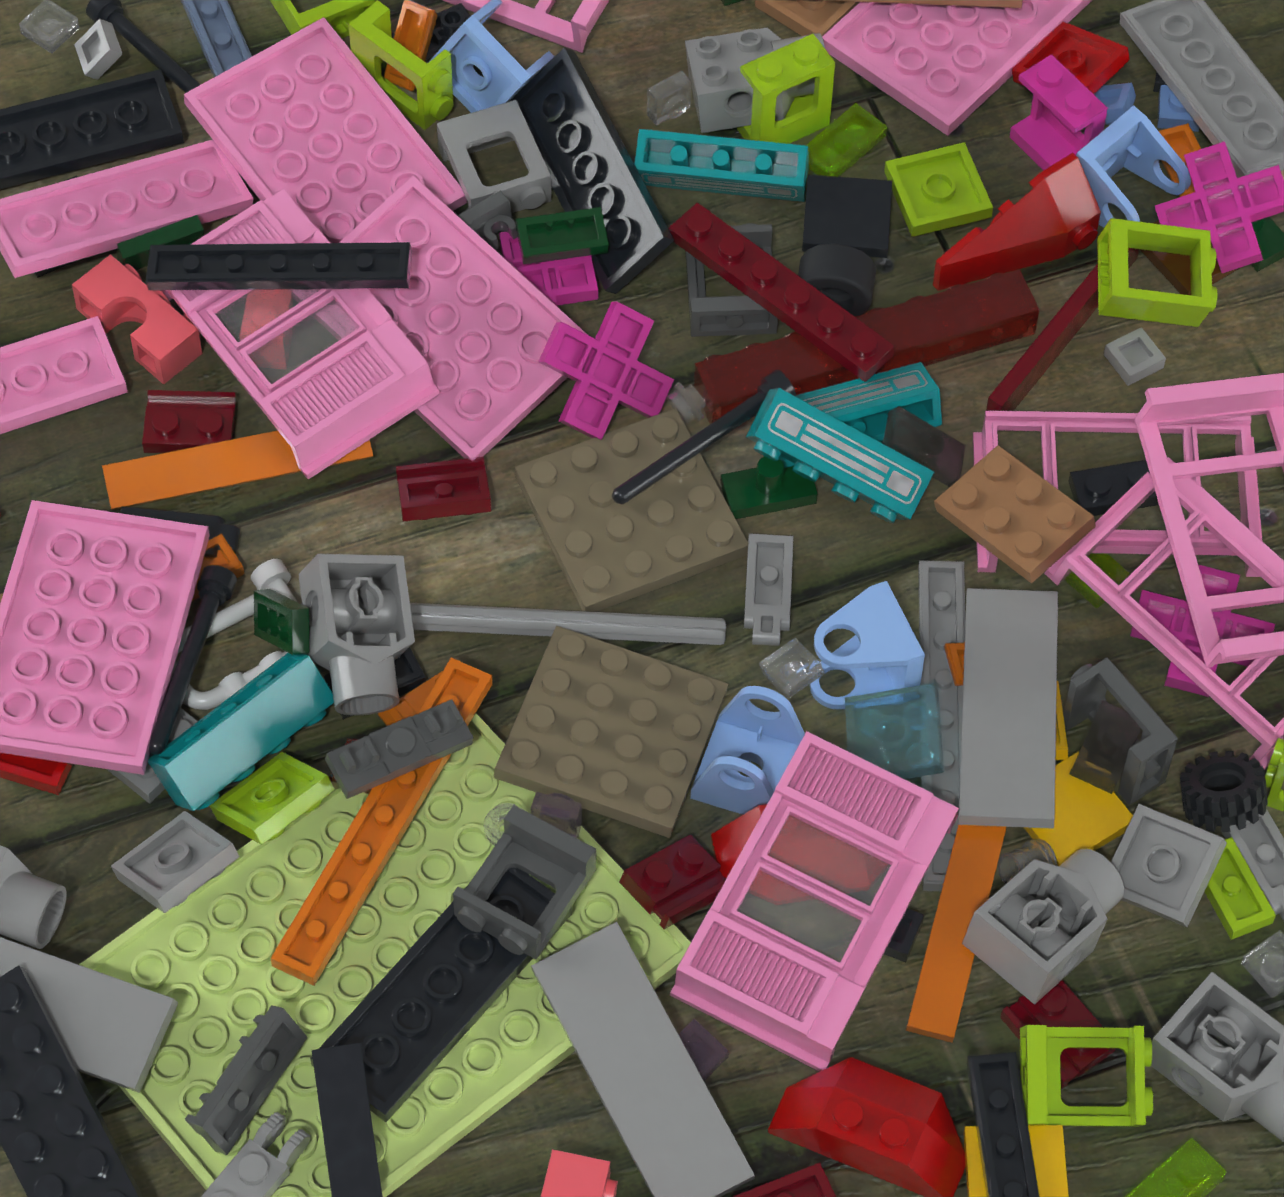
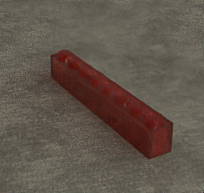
M1019 269L1005 274L995 273L984 280L967 285L957 284L946 291L929 296H916L905 303L891 307L874 308L866 314L856 316V318L895 345L894 356L875 373L877 374L922 362L925 367L1034 335L1040 309ZM795 331L784 338L766 343H753L742 350L725 355H712L701 362L695 363L694 389L709 424H711L756 394L757 387L762 384L761 379L776 369L782 371L789 379L796 395L859 378Z

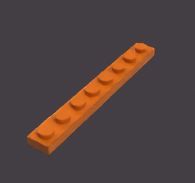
M451 657L417 714L452 699L468 727L493 684L492 675ZM451 754L372 788L271 957L272 967L315 986Z

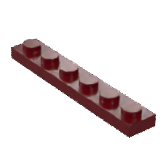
M698 202L668 228L674 238V243L864 382L869 380L894 356L895 345Z

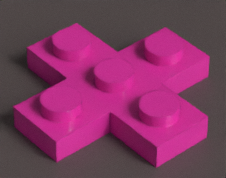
M1225 141L1185 154L1184 157L1195 192L1155 205L1160 224L1210 231L1211 242L1216 250L1221 273L1262 261L1263 257L1251 222L1284 212V179L1279 165L1237 178Z
M508 232L499 233L502 257L557 307L563 304L598 300V286L591 255L523 265L518 237L513 239Z
M616 301L611 302L595 339L563 322L555 323L538 362L576 381L559 418V422L591 438L602 440L618 403L647 418L660 413L674 379L637 361L654 320Z
M1198 565L1207 596L1236 593L1240 575ZM1142 590L1139 604L1205 663L1187 600L1184 601ZM1231 610L1212 612L1220 640L1273 633L1274 623L1231 613ZM1132 626L1131 637L1147 640ZM1255 659L1232 663L1248 667ZM1170 662L1164 686L1209 697L1173 662ZM1215 664L1213 667H1210V669L1214 673H1216L1218 664Z

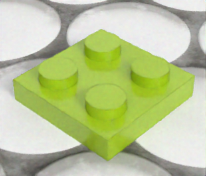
M965 142L885 161V175L887 180L892 181L893 194L911 237L992 217V203Z
M281 752L210 805V808L218 821L262 845L266 841L279 837L285 831L286 826L302 814L316 809L321 804L322 799L333 792L335 788L328 775Z

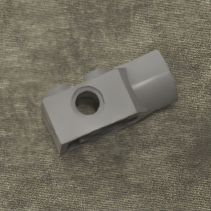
M760 28L685 41L689 81L701 133L751 125L753 88L740 72V66L808 35L781 39L770 29ZM821 33L814 34L825 48ZM815 77L791 87L777 96L775 121L785 118L795 97L814 94Z
M317 554L299 573L302 605L309 608L310 653L308 654L314 663L330 670L336 712L356 716L387 711L399 703L394 661L415 642L404 556Z
M0 845V934L34 948L42 949L50 941L60 923L66 903V888L33 875L8 848Z
M1091 849L1077 850L1060 866L1034 859L974 912L962 944L1035 1005L1094 951L1108 920L1106 914L1124 896L1122 878L1114 865L1106 857Z
M1211 972L1153 1038L1151 1066L1223 1122L1247 1114L1284 1142V1026L1215 973Z

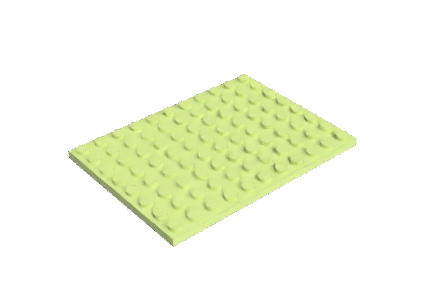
M476 713L468 725L474 737L472 745L452 753L315 986L272 967L271 957L372 790L371 788L346 799L336 780L332 782L335 790L323 798L321 804L316 809L302 814L286 826L285 831L279 837L266 841L262 845L251 840L237 850L238 859L228 865L219 876L208 880L196 889L183 903L171 908L166 913H163L158 908L79 964L80 966L174 998L178 1002L140 1093L121 1086L119 1087L205 1190L209 1188L248 1140L251 1139L253 1141L263 1123L274 1112H278L287 1119L281 1134L266 1151L277 1158L284 1144L295 1132L301 1129L311 1136V1140L289 1169V1176L271 1197H332L315 1073L310 1059L312 1057L311 1050L319 1049L448 908L453 902V893L456 888L465 889L503 835L504 818L513 805L596 848V871L572 905V915L552 936L537 960L533 958L393 1116L387 1122H384L371 1112L382 1196L387 1197L575 1051L539 985L531 965L617 922L654 990L676 973L677 967L691 942L674 924L663 929L659 925L661 919L655 913L650 915L619 883L624 870L557 799L494 778L495 767L505 743ZM535 878L537 881L546 886L552 892L556 893V890L552 886ZM271 1005L284 1008L305 1033L307 1039L228 1155L215 1152L206 1140L193 1130L185 1118L188 1114L196 1116L203 1105L199 1097L203 1093H211L217 1085L216 1082L241 1048L240 1038L242 1036L249 1038L257 1027L253 1021L255 1016L265 1015Z

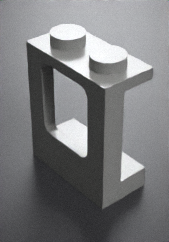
M516 100L437 123L438 150L443 161H450L467 199L469 208L500 190L509 201L511 213L524 209H534L551 201L550 172ZM515 141L529 171L528 175L488 187L483 185L469 154Z

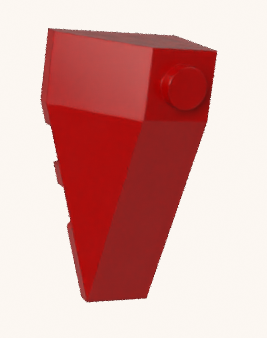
M1071 153L1040 172L1028 182L1032 190L1016 204H1013L1008 199L998 208L999 213L985 230L981 227H975L939 257L935 263L934 288L940 291L1067 256L1076 249L1083 250L1092 244L1098 234L1101 210L1079 158L1074 153Z

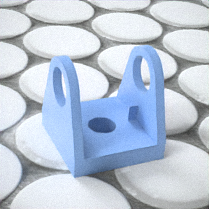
M491 0L474 13L432 57L434 59L444 49L451 53L453 95L471 113L509 102L555 57L548 51L525 70L486 30L482 24L503 3L501 0ZM473 65L481 70L484 77L474 70Z
M1134 105L1076 154L1101 210L1099 225L1102 227L1106 226L1110 218H1114L1109 210L1108 203L1116 205L1125 214L1127 220L1140 222L1139 215L1134 206L1111 179L1123 167L1173 195L1182 194L1191 185V176L1185 163L1147 116ZM1159 160L1167 162L1176 171L1179 183L1171 181L1164 175L1159 166Z
M887 580L868 587L819 625L814 636V649L821 662L814 667L810 676V691L818 703L830 709L903 706L918 700L925 654ZM835 629H847L855 634V636L832 653L824 645L825 636ZM830 670L845 671L853 678L855 687L848 695L841 697L830 696L820 687L819 680L822 675Z
M747 686L737 693L719 714L691 788L690 799L742 815L758 805L768 804L777 784L805 735L797 715L787 698L774 690L761 686ZM749 699L767 701L775 705L780 711L769 712L753 705ZM749 761L757 763L761 769ZM739 772H742L748 775L749 777L743 776Z

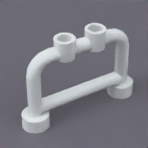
M268 560L259 565L251 574V581L257 590L271 589L297 602L287 586L291 579V574L282 560ZM254 594L217 612L207 638L253 615ZM191 626L183 631L178 653L183 650ZM276 651L270 653L260 661L258 666L243 674L241 672L232 673L226 676L217 687L206 692L197 691L189 684L183 704L198 710L215 708L288 652ZM175 661L174 668H173V671H172L171 679H172V676H173V674H174L175 668H176V666H177V662H176V661Z

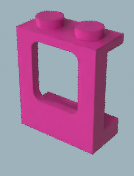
M1052 54L1019 74V81L1033 93L1030 115L1011 127L1010 138L1042 170L1047 169L1071 153L1076 155L1078 151L1104 131L1108 108Z

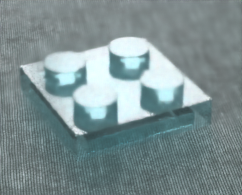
M935 683L845 698L848 752L903 779L944 773L939 693Z

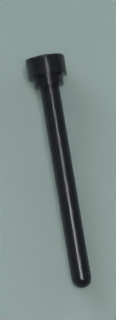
M120 0L89 1L86 7V14L94 22L102 19L112 23L114 29L158 69H161L162 73L183 92L187 93L201 85L124 16Z
M779 369L762 378V384L757 387L756 394L615 488L612 493L613 500L617 504H625L755 416L770 389L781 388L797 397L789 379Z
M209 565L202 570L197 584L201 602L149 743V752L151 754L159 755L165 751L218 606L230 600L234 592L237 578L233 572L222 566Z

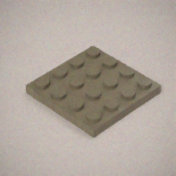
M676 408L604 434L602 440L592 438L514 467L515 478L582 611L598 612L748 554V541L700 453L625 504H617L612 498L615 488L691 438Z
M556 626L496 764L494 778L670 838L727 694L729 684Z

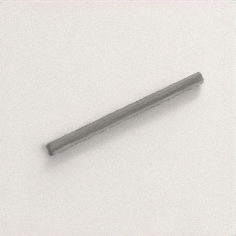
M410 603L413 630L551 637L555 627L559 626L595 639L722 645L726 639V622L722 618Z

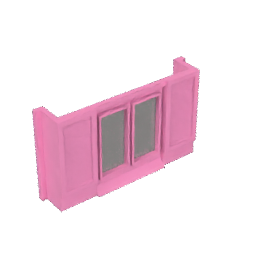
M283 188L266 200H260L190 245L330 242L319 228L317 229ZM368 288L160 290L169 301L171 299L176 301L291 446L298 468L307 479L315 476L439 394L438 388L433 383L428 362L391 319L390 314Z
M806 731L713 905L707 912L677 967L675 985L670 992V996L819 1072L828 1068L842 1032L946 833L950 834L958 818L959 808L933 796V793Z

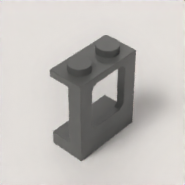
M747 223L731 226L772 256V224L757 225ZM685 251L691 337L777 334L778 318L748 296L706 297L704 264Z
M1108 657L1094 666L1086 664L1079 668L1070 678V686L1063 712L1065 730H1070L1087 718L1093 723L1125 761L1118 793L1128 805H1131L1166 782L1178 738ZM1107 689L1143 730L1140 741L1108 705L1105 698Z
M513 805L504 818L503 835L465 890L457 887L454 891V915L457 916L459 922L466 928L474 932H481L483 930L498 938L499 943L508 951L517 955L525 953L537 960L596 871V848ZM510 868H518L556 890L555 895L533 927L486 902L505 872Z

